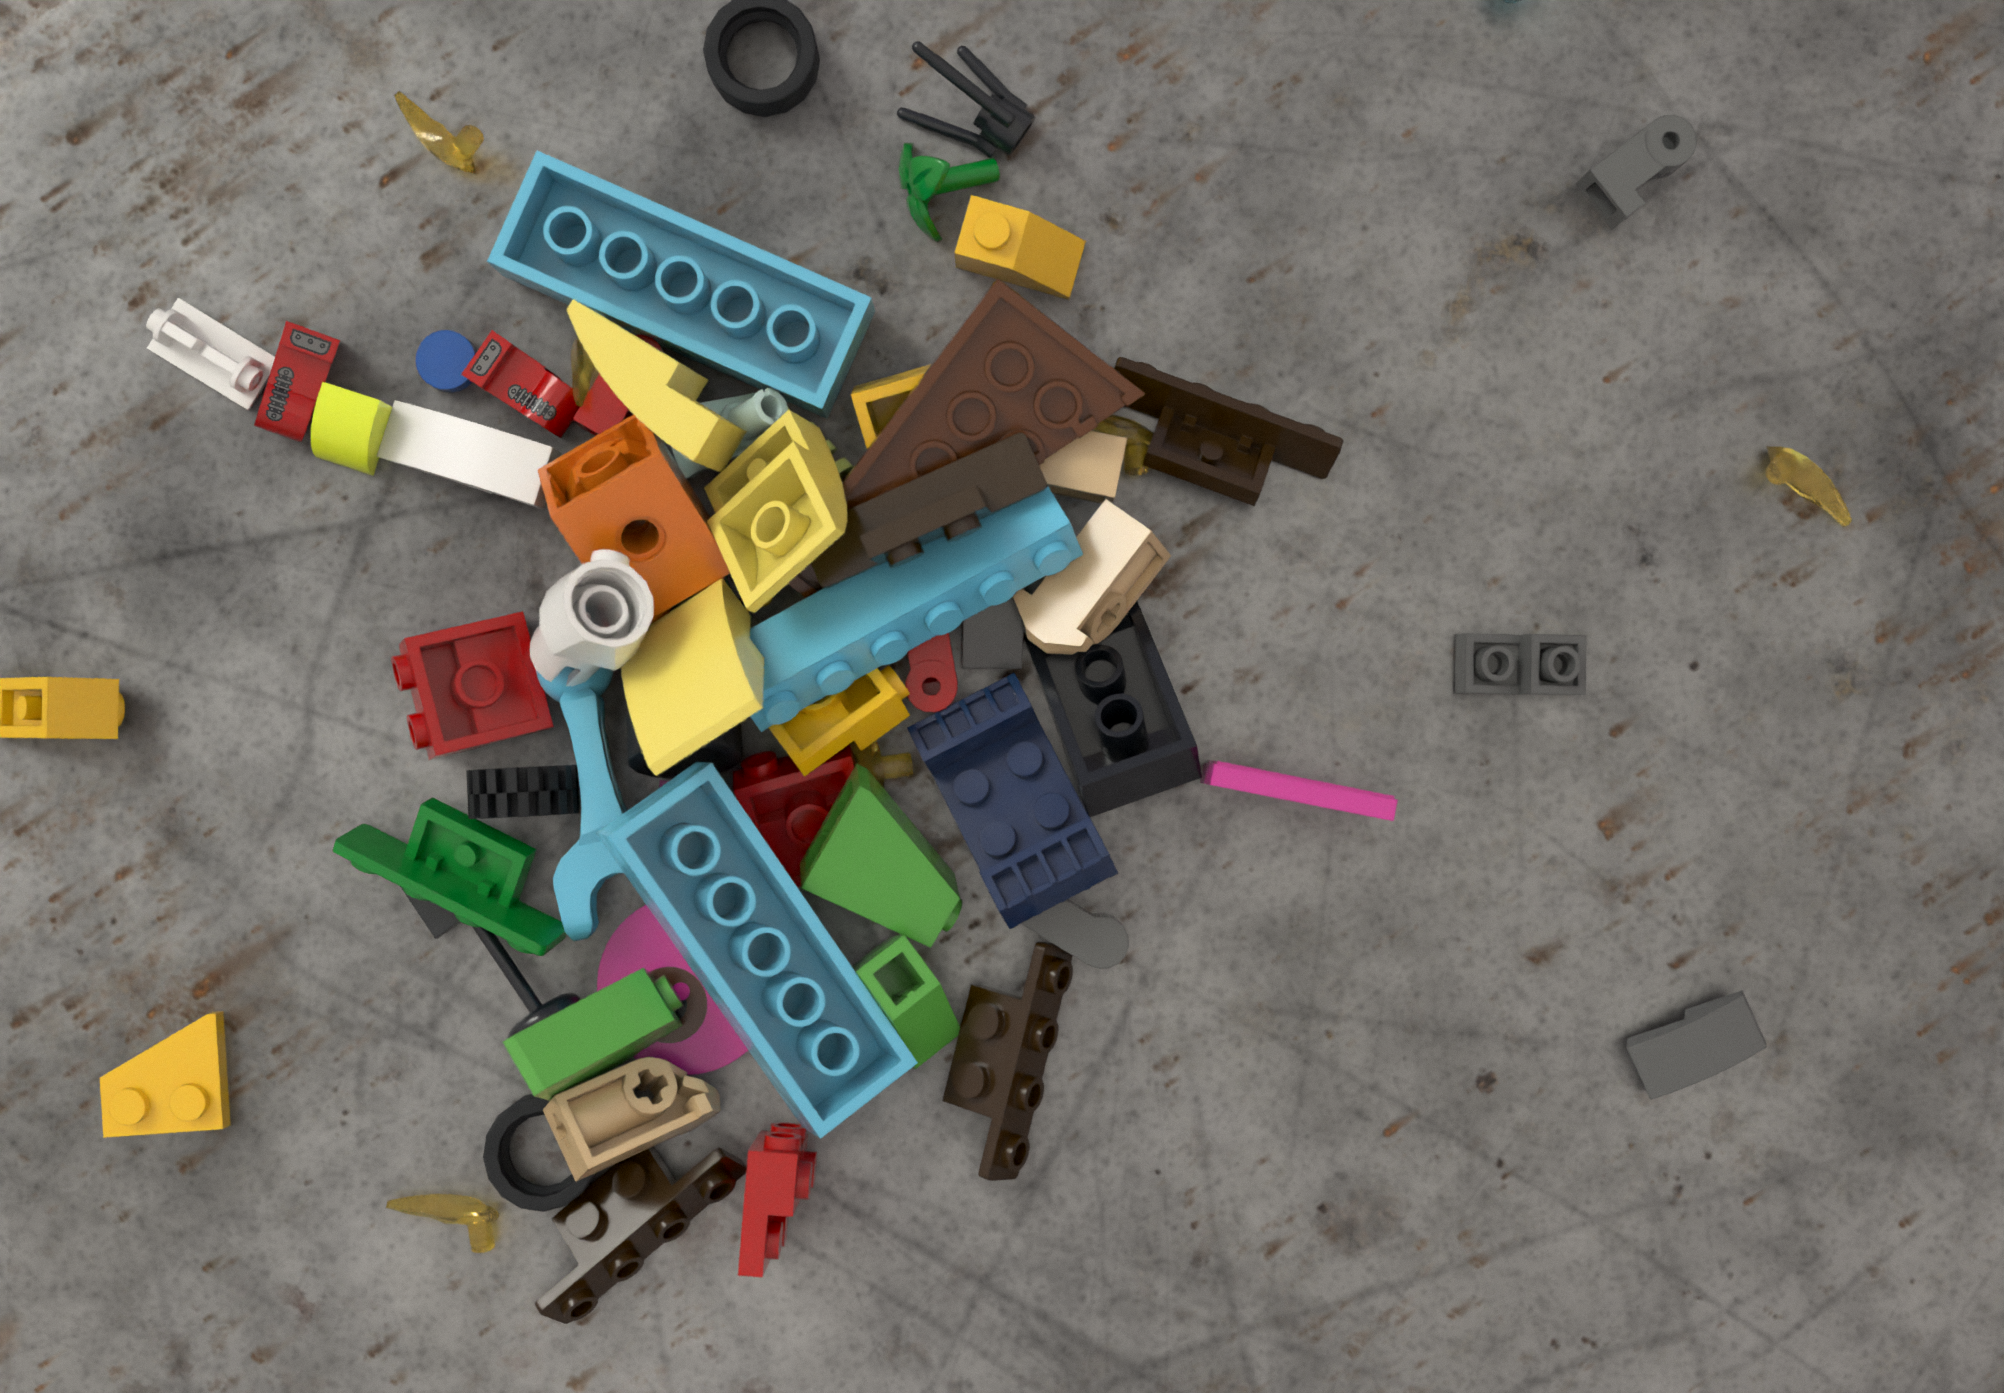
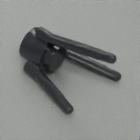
M914 42L912 45L914 53L982 107L973 122L982 131L979 135L904 107L897 110V116L924 129L973 146L989 158H992L997 149L1010 156L1018 147L1036 118L1025 110L1028 104L1012 94L966 46H959L957 54L993 93L991 96L922 42Z

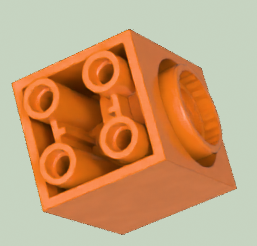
M634 414L537 470L550 517L581 564L590 562L592 552L596 550L616 551L627 556L630 560L629 566L647 582L653 596L654 615L650 624L669 613L674 605L693 594H698L730 574L707 523V520L711 518L663 440L644 425Z

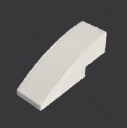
M395 400L377 457L490 494L493 493L544 509L546 499L537 470L559 458L562 453L551 446Z

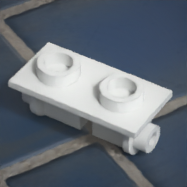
M180 298L176 300L173 307L167 312L158 308L148 318L146 327L153 332V339L147 349L250 411L267 384L275 356Z

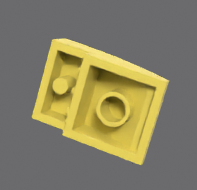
M573 299L567 308V312L577 336L595 368L615 395L644 425L665 443L693 462L721 473L726 468L747 431L696 401L708 379Z
M790 409L704 487L715 511V514L707 520V523L746 609L753 613L757 612L845 533L847 504L844 488L832 453L820 428Z
M723 578L650 624L636 654L621 667L630 717L646 763L655 776L763 708L764 657L750 640L751 615Z

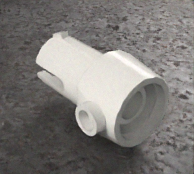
M596 550L592 552L590 562L577 567L547 590L539 609L540 625L535 630L530 641V658L535 669L545 680L552 682L565 667H572L575 669L569 674L566 686H575L586 682L600 667L614 671L621 668L636 654L654 615L653 596L647 582L629 566L630 560L624 554L612 550Z

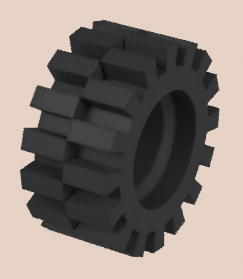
M577 765L466 770L468 819L579 813Z

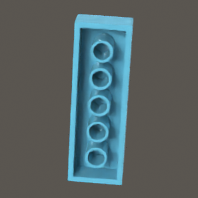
M538 150L533 157L487 260L492 267L506 278L568 305L574 299L633 334H643L651 337L660 346L760 390L763 389L765 391L767 388H772L778 391L785 401L826 419L829 417L875 313L872 298Z
M695 762L596 833L803 1128L821 1139L918 1063L712 763Z

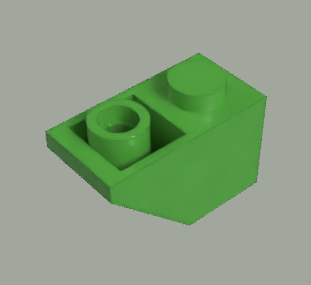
M905 935L887 938L852 965L856 974L918 1062L912 1067L913 1069H917L959 1035L960 1026L940 982Z

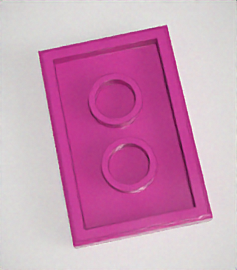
M1207 760V763L1203 764L1202 778L1200 779V783L1390 821H1394L1398 800L1394 799L1395 796L1220 761Z

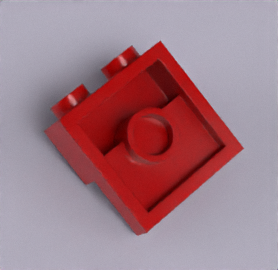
M523 611L407 637L400 642L399 649L401 655L391 657L393 674L400 692L411 690L416 713L407 715L410 738L415 750L426 748L429 760L485 747L492 743L554 727L545 692L538 681L536 669L530 658L531 639Z
M850 744L805 777L789 756L777 759L776 753L772 751L760 752L747 757L741 763L742 769L733 772V791L736 799L797 888L801 887L800 862L856 765Z
M771 1123L770 1131L761 1130L748 1150L738 1276L763 1278L770 1260H779L781 1247H785L788 1217H793L801 1199L809 1200L810 1190L814 1188L817 1152L807 1151L808 1134H806V1129L798 1123Z

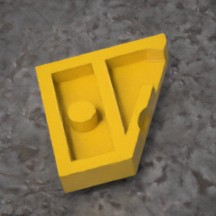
M223 1011L206 1014L99 1078L103 1138L219 1130L231 1125Z

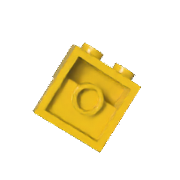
M888 665L881 671L877 668L858 678L846 690L834 695H827L805 707L788 722L772 725L768 729L805 777L854 741L860 751H862L909 717L910 714L902 700L910 695L895 671Z

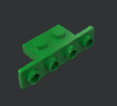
M433 797L420 805L408 844L368 824L357 826L335 841L332 851L349 860L357 870L368 874H377L401 886L407 895L418 900L430 901L454 913L460 922L472 927H482L507 940L508 944L517 951L544 956L566 938L567 934L561 921L519 900L537 849L477 819H468L467 814Z

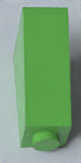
M856 764L800 862L801 888L931 948L941 930L948 932L953 927L961 911L962 899L959 896L955 873L867 768Z
M641 968L503 1041V1044L535 1097L550 1101L561 1092L611 1071L681 1027L683 1024L675 1011L684 1005L665 975L655 979L652 973L645 968Z

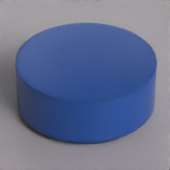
M451 330L436 331L428 335L419 345L416 353V367L422 379L435 389L443 392H458L467 388L472 383L461 374L477 350L460 333Z

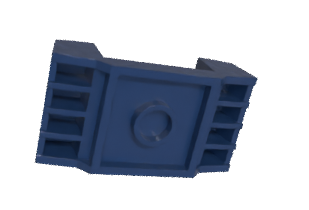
M1015 673L907 727L923 762L931 772L981 871L979 873L998 911L1009 929L1118 874L1109 852L1082 805Z

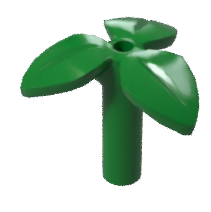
M904 143L898 169L900 187L902 190L907 189L909 193L906 199L908 211L916 225L930 239L939 242L942 238L928 211L930 200L935 195L998 182L1000 178L998 164L994 158L950 167L947 161L932 156L913 158L914 143Z

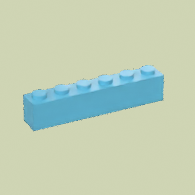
M1048 485L1045 491L980 519L982 528L966 537L952 542H947L945 536L923 545L925 553L908 563L894 568H890L888 562L880 564L832 587L823 588L750 628V640L764 657L763 708L750 716L759 730L762 732L772 725L788 722L805 707L827 695H834L846 690L858 678L882 665H889L899 661L909 650L937 635H944L955 630L962 621L991 605H999L1008 601L1018 590L1044 576L1059 573L1071 561L1082 556L1083 553L1072 525Z

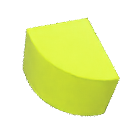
M322 382L311 425V448L313 454L317 458L374 476L379 461L377 453L393 407L381 400Z

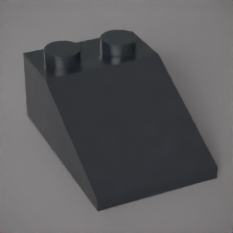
M1138 601L1135 602L1109 636L1098 644H1092L1086 652H1076L1073 655L1050 654L1029 641L1027 636L1024 637L1088 816L1093 817L1202 778L1197 744Z

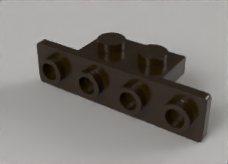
M1124 357L1117 358L1114 369L1145 393V395L1126 407L1158 418L1142 463L1146 467L1255 506L1261 494L1271 460L1325 479L1341 452L1343 439L1325 432L1318 426L1303 424L1270 412L1261 405L1246 403L1212 390L1207 385L1192 383L1159 371L1150 364L1135 362Z
M1022 432L1016 433L848 509L845 533L811 562L819 584L822 587L829 588L885 562H888L890 568L908 563L925 553L923 545L943 536L946 537L947 542L966 537L982 528L980 519L1047 489V482L1026 435Z
M1037 942L1035 944L1022 997L984 985H971L942 1101L992 1118L978 1173L979 1177L989 1181L1016 1179L1029 1155L1030 1143L1028 1134L1034 1111L1040 1105L1044 1094L1042 1078L1048 1053L1053 1049L1058 1037L1057 1017L1062 997L1069 988L1073 976V966L1071 963L1073 955L1053 943Z
M654 1146L616 1163L581 1195L551 1218L579 1265L535 1302L540 1315L568 1324L592 1312L598 1303V1299L616 1283L634 1276L642 1268L644 1260L663 1243L680 1237L688 1229L690 1220L709 1204L719 1202L727 1197L735 1188L736 1181L746 1174L747 1167L743 1161L722 1148H716L677 1182Z

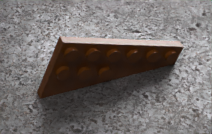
M997 277L843 480L842 485L847 510L1019 432L1026 435L1038 464L1041 465L1045 462V459L1076 438H1081L1099 426L1100 422L1125 405H1130L1145 395V393ZM811 563L788 583L789 586L806 598L825 588L819 584Z

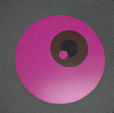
M644 905L628 916L612 934L604 949L598 969L597 991L641 968H645L653 974L655 979L665 975L684 1005L675 1011L683 1025L633 1057L636 1060L645 1057L663 1059L687 1072V1075H694L722 1068L745 1054L748 1049L648 906Z

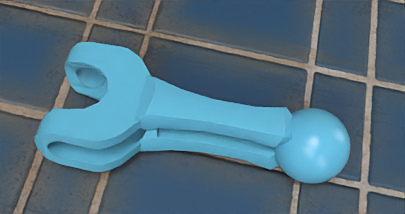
M565 667L552 682L545 680L536 670L538 681L543 690L560 703V708L570 731L579 775L581 796L580 839L561 858L553 876V887L565 933L573 941L588 939L596 931L599 923L597 893L607 879L619 873H624L596 834L628 811L613 770L605 729L604 699L601 697L612 680L614 670L602 667L586 682L575 686H566L568 676L575 668Z

